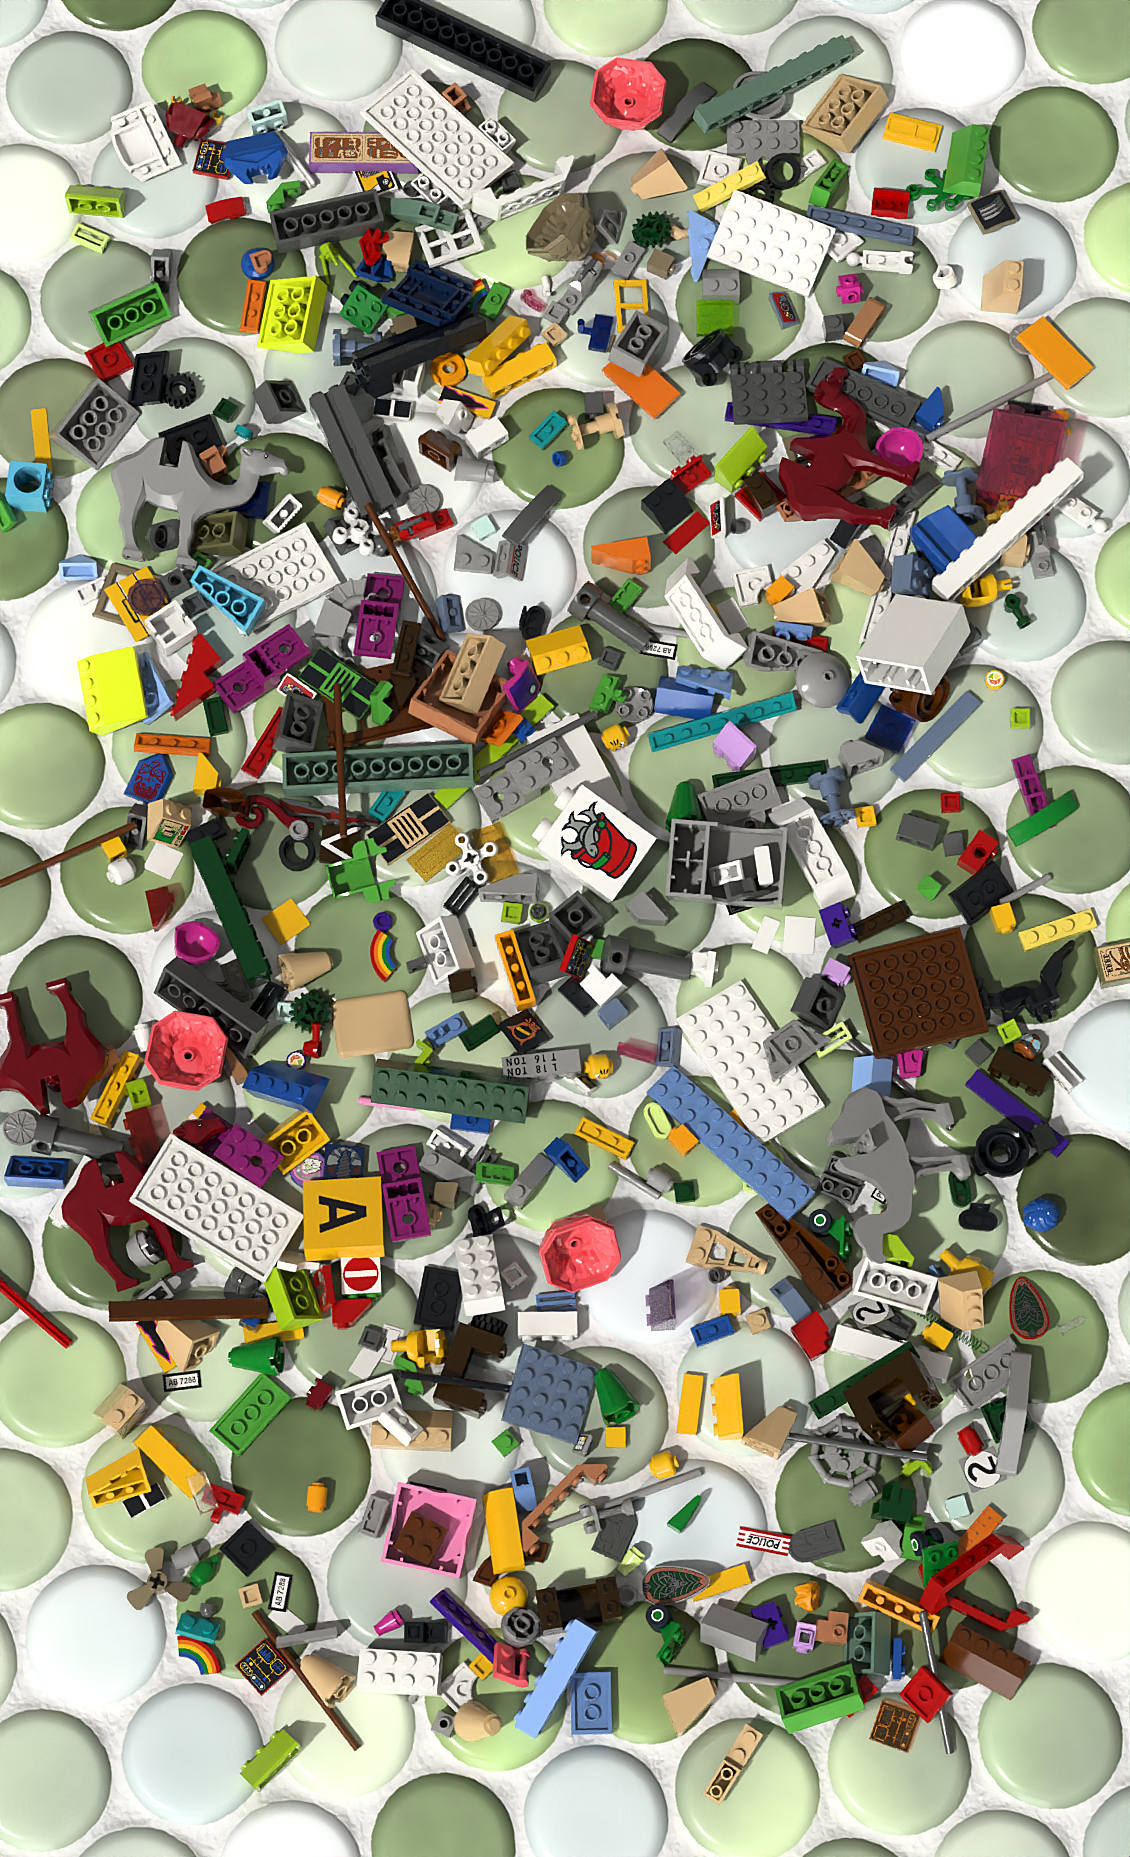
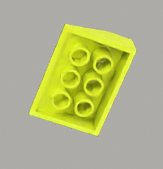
M317 276L270 280L257 347L292 353L314 352L328 286Z
M134 646L91 655L77 661L90 732L104 736L148 717L136 648Z

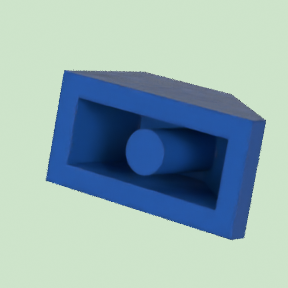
M936 387L915 414L914 421L929 432L940 428L945 421L943 420L944 407L939 387Z
M558 1137L543 1150L550 1160L575 1183L588 1170L571 1146Z

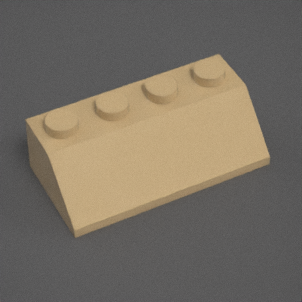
M467 633L438 701L464 712L478 713L506 645L491 635Z
M404 1410L423 1428L422 1432L408 1446L400 1442L378 1420L372 1422V1449L451 1452L453 1412Z

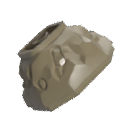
M563 193L543 208L526 235V250L528 254L549 262L579 261L585 256L597 237L595 220L586 195L581 193Z

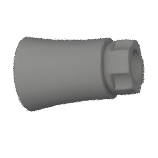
M458 455L454 481L493 483L495 466Z

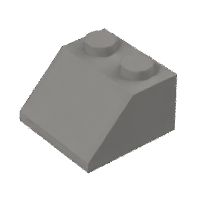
M702 270V305H739V270Z
M860 740L844 742L840 746L838 759L846 779L881 767L884 752Z

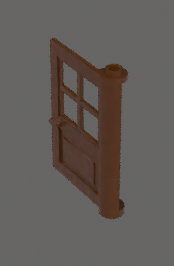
M414 658L412 669L417 670L419 681H416V689L404 709L399 711L392 687L390 695L385 700H382L393 710L390 714V719L385 723L386 725L365 729L362 717L359 720L362 730L343 734L344 748L434 728L431 724L408 713L411 698L427 679L422 661ZM393 663L356 672L367 680L375 679L376 686L380 681H388L392 684L389 670H392ZM321 695L330 736H326L328 746L336 750L334 703Z

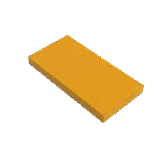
M1044 316L1025 329L1016 338L1066 390L1094 368Z

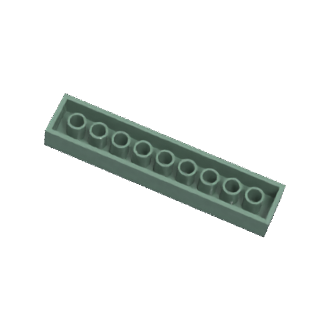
M472 743L344 750L346 794L475 787ZM336 751L282 754L283 791L285 797L338 794Z

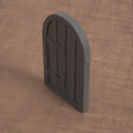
M622 1513L604 1518L601 1531H599L591 1550L621 1563L631 1537L635 1532V1516H626V1514Z
M834 1521L800 1530L793 1534L788 1550L791 1557L797 1562L808 1563L843 1552Z

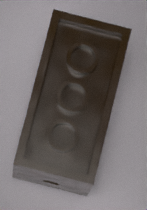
M460 1322L441 1375L465 1378L473 1355L499 1363L500 1359L505 1358L508 1350L505 1338ZM437 1383L433 1394L434 1404L479 1419L481 1414H485L488 1405L484 1393L463 1386Z
M909 1349L842 1392L861 1429L877 1443L886 1440L889 1435L894 1433L882 1410L910 1393L912 1398L927 1411L937 1407L943 1401L924 1363Z
M615 1576L596 1579L594 1584L556 1590L555 1587L535 1590L543 1636L565 1633L566 1631L564 1630L569 1621L575 1620L578 1617L595 1627L622 1622L623 1616Z

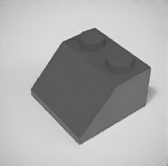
M265 380L252 392L267 424H281L306 412L292 381Z
M805 977L790 1011L801 1020L827 1031L832 1027L845 997L822 979Z

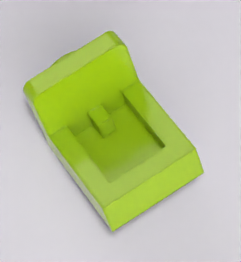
M418 1039L416 1046L423 1052L415 1060L414 1064L430 1066L432 1063L431 1058L434 1056L433 1046L425 1040L422 1042Z
M144 1078L125 1084L133 1112L152 1107Z
M910 1459L902 1466L903 1470L900 1474L906 1480L921 1468L929 1477L933 1473L931 1470L933 1467L928 1460L927 1462L917 1460L912 1462Z

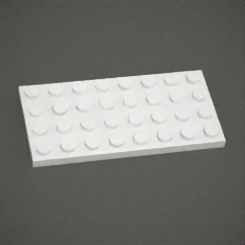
M413 69L360 111V115L461 209L472 202L473 194L478 189L490 187L514 167V162Z
M741 980L676 1019V1023L749 1133L762 1145L825 1107L798 1065L775 1082L772 1081L763 1041L775 1033V1030Z
M172 1134L165 1141L129 1202L263 1283L268 1278L303 1219V1214Z

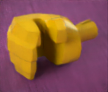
M992 573L982 578L978 577L971 583L973 593L971 594L970 586H968L957 596V600L964 607L987 605L996 600L998 591L1012 589V584L1004 585L1011 583V579L995 580Z
M948 1248L940 1254L939 1258L951 1268V1273L948 1276L977 1271L982 1286V1293L992 1285V1278L995 1273L982 1264L983 1260L980 1257L966 1255L963 1259L959 1260Z
M442 1329L414 1330L408 1333L406 1340L391 1341L392 1352H407L408 1358L416 1362L419 1368H425L427 1363H434V1365L445 1364L449 1353L447 1337Z

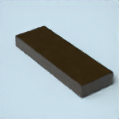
M402 621L391 675L410 678L420 636L421 623Z
M899 901L854 923L857 930L855 935L857 942L861 943L910 919L903 903Z

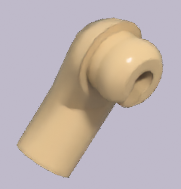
M670 223L672 238L681 240L689 237V228L681 230L675 224Z

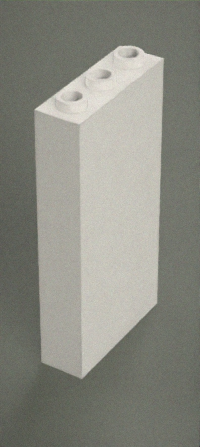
M578 713L575 715L569 714L558 723L552 722L541 731L536 730L527 737V745L579 719ZM584 725L556 738L574 767V771L549 784L556 800L566 787L575 792L579 786L583 785L627 817L628 808ZM545 759L542 764L545 767H550L553 761Z

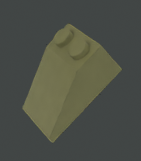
M238 511L211 514L203 517L196 525L191 553L198 551L201 554L219 556L244 554L248 520Z

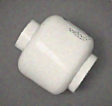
M121 857L108 865L106 875L111 883L123 885L134 878L136 867L130 859Z

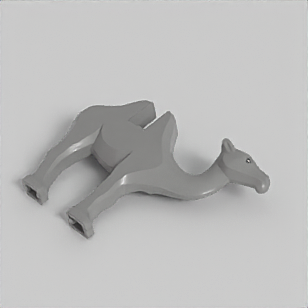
M165 437L153 438L139 451L120 458L114 464L111 478L121 506L118 521L125 546L122 551L123 559L145 562L146 556L139 549L137 543L136 525L145 503L148 502L158 508L179 513V545L175 564L177 568L196 570L199 564L190 554L197 523L209 514L219 510L239 507L247 503L256 491L260 476L278 473L283 476L288 475L289 466L284 459L273 456L261 449L241 447L240 453L242 458L239 478L233 485H224L214 481L205 474L194 448L189 442L184 440L182 442L178 468L172 464H165L163 466L167 445Z
M860 1088L850 1093L841 1107L840 1116L828 1132V1147L856 1143V1151L860 1154L839 1158L834 1164L836 1169L871 1183L882 1193L887 1201V1210L885 1212L865 1215L856 1221L849 1222L856 1242L864 1249L871 1262L877 1264L886 1262V1256L883 1254V1234L899 1230L909 1221L912 1211V1194L919 1176L952 1171L962 1181L971 1175L965 1154L926 1158L909 1155L903 1137L895 1123L914 1117L931 1119L937 1122L943 1129L949 1128L951 1124H954V1118L948 1102L934 1104L912 1097L895 1099L878 1094L877 1091L869 1088Z

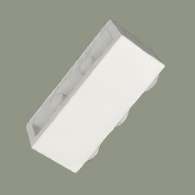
M577 1311L518 1312V1339H522V1342H533L534 1339H542V1342H553L554 1339L572 1342L573 1339H577Z

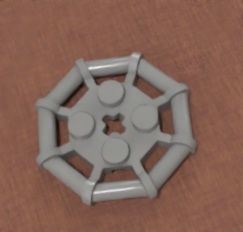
M836 1416L834 1420L813 1432L816 1437L827 1438L824 1435L837 1427L838 1433L829 1439L863 1444L859 1439V1435L862 1432L870 1445L882 1447L881 1444L875 1442L861 1429L858 1421L841 1418L840 1416ZM842 1426L858 1429L855 1434L843 1432ZM812 1444L808 1461L812 1463L824 1484L828 1483L851 1489L872 1475L875 1476L877 1473L876 1468L879 1454L871 1453L869 1466L863 1463L865 1452L849 1450V1457L846 1458L839 1455L841 1448L826 1446L824 1454L818 1455L820 1445ZM825 1459L831 1468L829 1473L826 1472L819 1460ZM860 1467L865 1470L852 1479V1472ZM834 1472H841L847 1475V1479L833 1477L832 1475Z

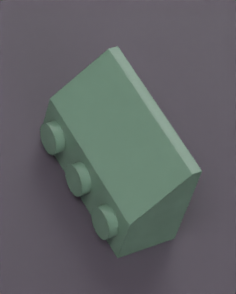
M876 1611L849 1613L843 1666L852 1663L855 1674L858 1676H890L891 1616Z

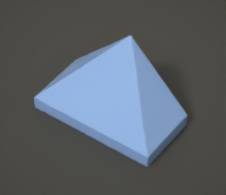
M886 361L864 363L862 375L896 389L900 370Z
M81 554L60 561V580L97 579V561Z

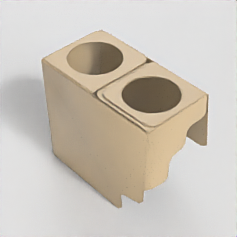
M385 230L389 234V239L383 243L381 253L384 257H387V260L392 262L393 271L407 272V269L411 266L414 233Z

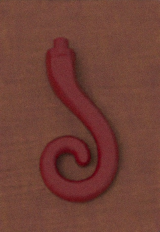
M249 795L251 798L250 805L265 806L288 829L292 822L302 820L308 825V830H314V822H308L307 818L291 816L269 797ZM244 801L237 805V812L244 814L246 809ZM252 807L251 812L256 815L255 820L248 821L244 817L234 818L241 827L255 829L263 823L265 815L259 807Z

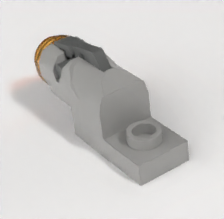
M597 252L590 254L568 284L567 291L558 302V304L568 309V314L571 316L574 315L591 292L594 281L605 266V258Z
M1041 518L1026 532L1028 537L1027 544H1030L1029 559L1034 579L1051 577L1054 574L1049 557L1050 549L1043 518Z

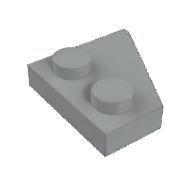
M599 209L595 218V227L610 244H617L625 212Z
M457 535L454 571L491 574L493 554L463 536Z

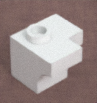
M443 399L436 413L446 428L456 435L460 431L467 432L474 418L473 414L461 401Z
M693 952L690 975L700 977L704 982V987H712L714 972L718 973L719 961H715L716 952Z
M892 1520L878 1523L874 1530L863 1537L860 1542L872 1557L880 1555L885 1562L898 1559L903 1553L900 1548V1539L903 1533Z

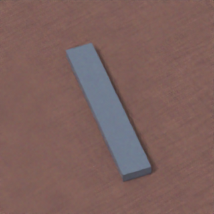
M808 205L806 214L807 218L839 231L912 246L915 227Z
M966 691L890 768V771L905 782L980 706L981 702Z

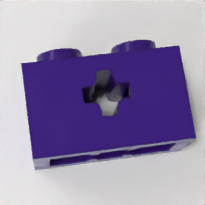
M838 902L819 910L832 947L837 949L857 941L855 936L857 930L855 925L850 922L849 917H851L848 906Z
M773 1601L751 1610L753 1618L766 1623L769 1620L772 1623L776 1622L774 1630L771 1627L767 1628L763 1640L765 1650L788 1642L787 1636H790L787 1624H782L780 1617L783 1614L779 1605L776 1606Z

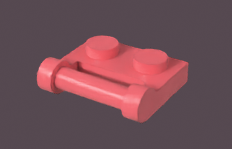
M498 1641L494 1646L493 1677L521 1688L527 1687L529 1684L527 1663L530 1658V1651L527 1649H517ZM515 1659L520 1660L519 1676L515 1675Z

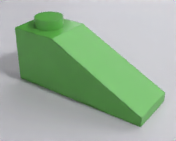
M833 159L815 183L808 203L827 208L850 166Z

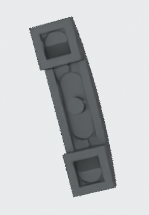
M704 82L699 83L675 106L658 129L657 134L671 144L682 132L684 125L694 116L695 108L701 103L709 102L716 94V91Z

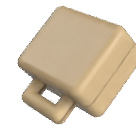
M404 991L335 1000L331 1004L337 1054L341 1058L409 1049L414 1044L408 999Z

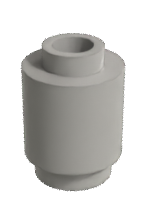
M655 1167V1169L650 1168L645 1176L648 1179L646 1183L661 1193L665 1192L667 1194L675 1182L671 1175L658 1167Z
M870 1479L864 1480L849 1490L850 1495L847 1497L853 1506L861 1507L875 1498L878 1490Z
M192 1543L174 1551L175 1553L170 1555L177 1570L180 1568L183 1570L200 1562L199 1557L202 1556L198 1546L193 1547Z

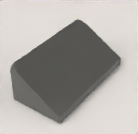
M343 515L330 518L324 524V529L340 556L360 546V544L352 542L350 538L343 544H337L333 541V532L337 527L350 528L349 524L345 522Z
M892 1308L893 1317L873 1324V1326L898 1342L899 1340L905 1341L916 1325Z

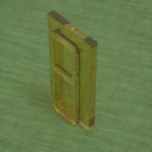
M500 822L471 832L478 850L483 848L484 844L489 841L496 843L499 848L497 855L485 857L482 860L485 871L489 874L490 884L519 874ZM493 846L488 848V852L493 851Z
M449 824L406 859V861L425 882H428L444 869L448 862L455 860L463 853V850L455 843V837L459 833ZM463 837L460 839V843L465 842Z

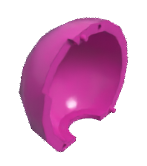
M904 427L890 428V430L882 434L875 448L877 456L886 458L892 463L903 467L912 464L914 461L920 462L924 450L922 440L918 434Z
M184 922L175 928V956H178L187 964L193 966L205 964L213 959L218 952L220 945L218 934L202 922Z

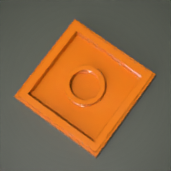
M501 709L480 738V741L500 747L524 718L520 714Z

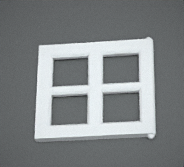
M469 209L456 213L459 215L458 221L465 218L469 229L453 235L450 232L443 231L445 237L428 243L425 232L436 228L427 225L415 228L430 268L484 250V245ZM471 234L475 244L458 250L454 239ZM447 242L451 253L434 259L431 248Z

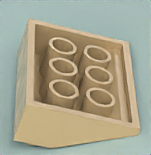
M839 74L800 128L831 148L849 154L888 102V98L881 85Z

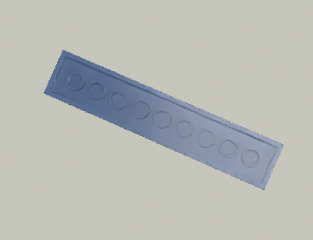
M672 1066L646 1092L653 1101L661 1105L680 1125L683 1124L702 1145L788 1222L815 1195L813 1189L675 1066Z

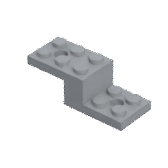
M555 737L505 764L506 772L474 789L473 793L491 823H494L539 798L543 787L574 771V767ZM545 759H551L553 764L550 767H545L542 762ZM502 794L504 800L497 802L494 800V796Z

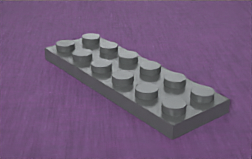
M821 357L805 386L806 390L814 393L819 382L827 377L834 368L846 367ZM846 368L849 374L844 378L842 394L858 402L865 410L866 417L890 428L909 427L921 406L920 400Z

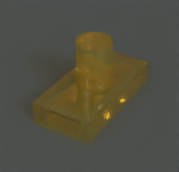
M1005 498L998 501L996 512L985 516L989 526L993 523L996 524L1005 511L1011 510Z

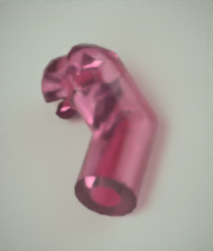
M525 289L521 293L520 299L539 313L543 304L532 298V292Z

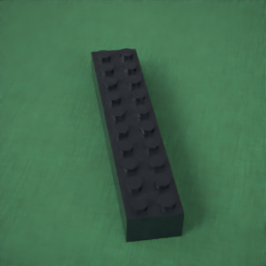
M385 0L375 15L377 27L532 102L536 100L551 75V63L420 0Z

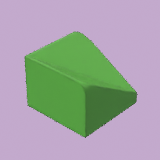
M926 874L918 884L917 891L932 901L941 891L942 885Z

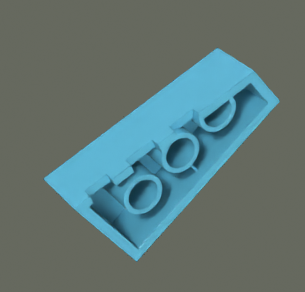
M199 565L190 580L193 587L249 637L267 606L265 600Z

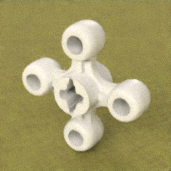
M348 507L344 513V520L351 527L348 529L337 527L333 532V541L337 544H343L350 538L352 542L360 544L359 552L363 556H369L373 553L375 545L367 536L369 534L376 536L379 535V532L373 521L371 524H368L365 520L358 518L359 511L357 508ZM380 519L385 528V522L382 519Z
M457 834L455 843L463 850V855L458 861L448 862L446 872L451 876H457L462 869L470 868L474 873V881L479 885H485L489 881V874L482 869L481 862L485 857L497 855L499 850L497 844L489 841L484 844L483 848L475 850L471 847V839L468 834ZM462 837H465L464 843H460ZM490 846H493L492 852H488ZM470 855L476 856L474 863L468 861L470 860ZM453 865L456 866V870L454 872L451 871V867ZM481 874L484 875V879L482 881L479 880V876Z

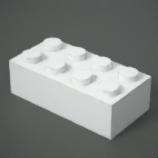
M492 1234L454 1240L466 1317L504 1311V1299Z
M360 1648L356 1689L360 1692L440 1697L443 1655L440 1653Z

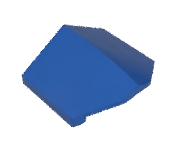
M381 256L371 267L366 265L363 258L355 271V275L376 282H390L394 276L392 262L387 260V257Z

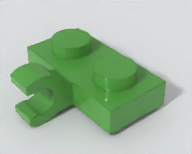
M603 674L589 708L592 711L595 710L607 714L613 701L625 703L627 696L622 695L623 691L618 690L622 680L619 677Z

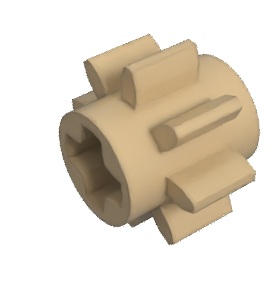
M426 1204L429 1226L435 1227L436 1222L441 1223L443 1214L439 1211V1206Z

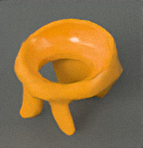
M809 1581L806 1584L795 1586L794 1589L797 1596L794 1599V1603L807 1612L815 1611L818 1608L820 1599L818 1583Z

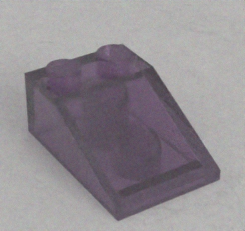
M671 1279L649 1288V1294L645 1295L646 1306H650V1314H646L647 1326H651V1331L675 1330L674 1280Z

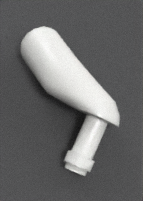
M544 275L541 277L544 286L542 294L548 297L551 295V285L548 276Z

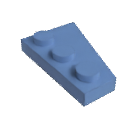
M678 666L675 682L694 689L705 688L710 694L715 695L717 692L730 700L734 673L714 671L707 668L698 669L689 666Z

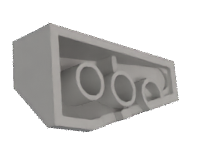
M752 631L745 638L748 649L743 653L746 667L761 672L795 671L805 657L823 651Z

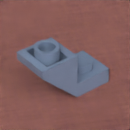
M783 1278L769 1289L795 1323H798L812 1313L811 1309L786 1278Z

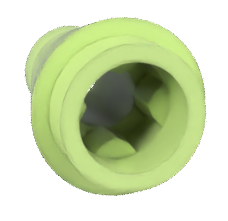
M632 1546L631 1549L628 1548L617 1569L627 1576L644 1561L645 1555L635 1546Z

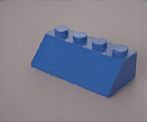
M267 1061L250 1070L242 1088L256 1098L314 1114L330 1079Z

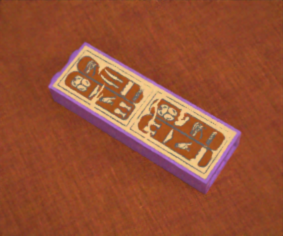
M310 132V173L391 171L392 174H419V169L379 132Z

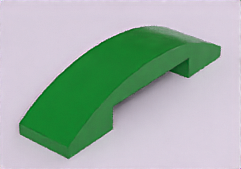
M1068 791L1030 817L1015 824L1006 832L1015 847L1048 829L1079 806L1070 791Z

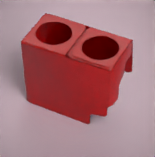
M816 1310L791 1327V1333L811 1362L827 1353V1350L830 1349L828 1341L832 1340V1337L828 1332L829 1328Z

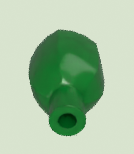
M214 1554L210 1560H203L191 1570L188 1581L196 1588L199 1585L206 1584L214 1575L215 1565L220 1559Z

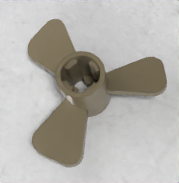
M157 1547L147 1550L145 1552V1559L151 1574L148 1576L146 1585L128 1592L127 1600L134 1609L142 1610L154 1593L164 1594L165 1592H168L180 1602L187 1601L192 1592V1586L189 1583L169 1581L162 1572L163 1549ZM159 1577L161 1581H165L163 1586L159 1584L157 1588L154 1587V1578Z

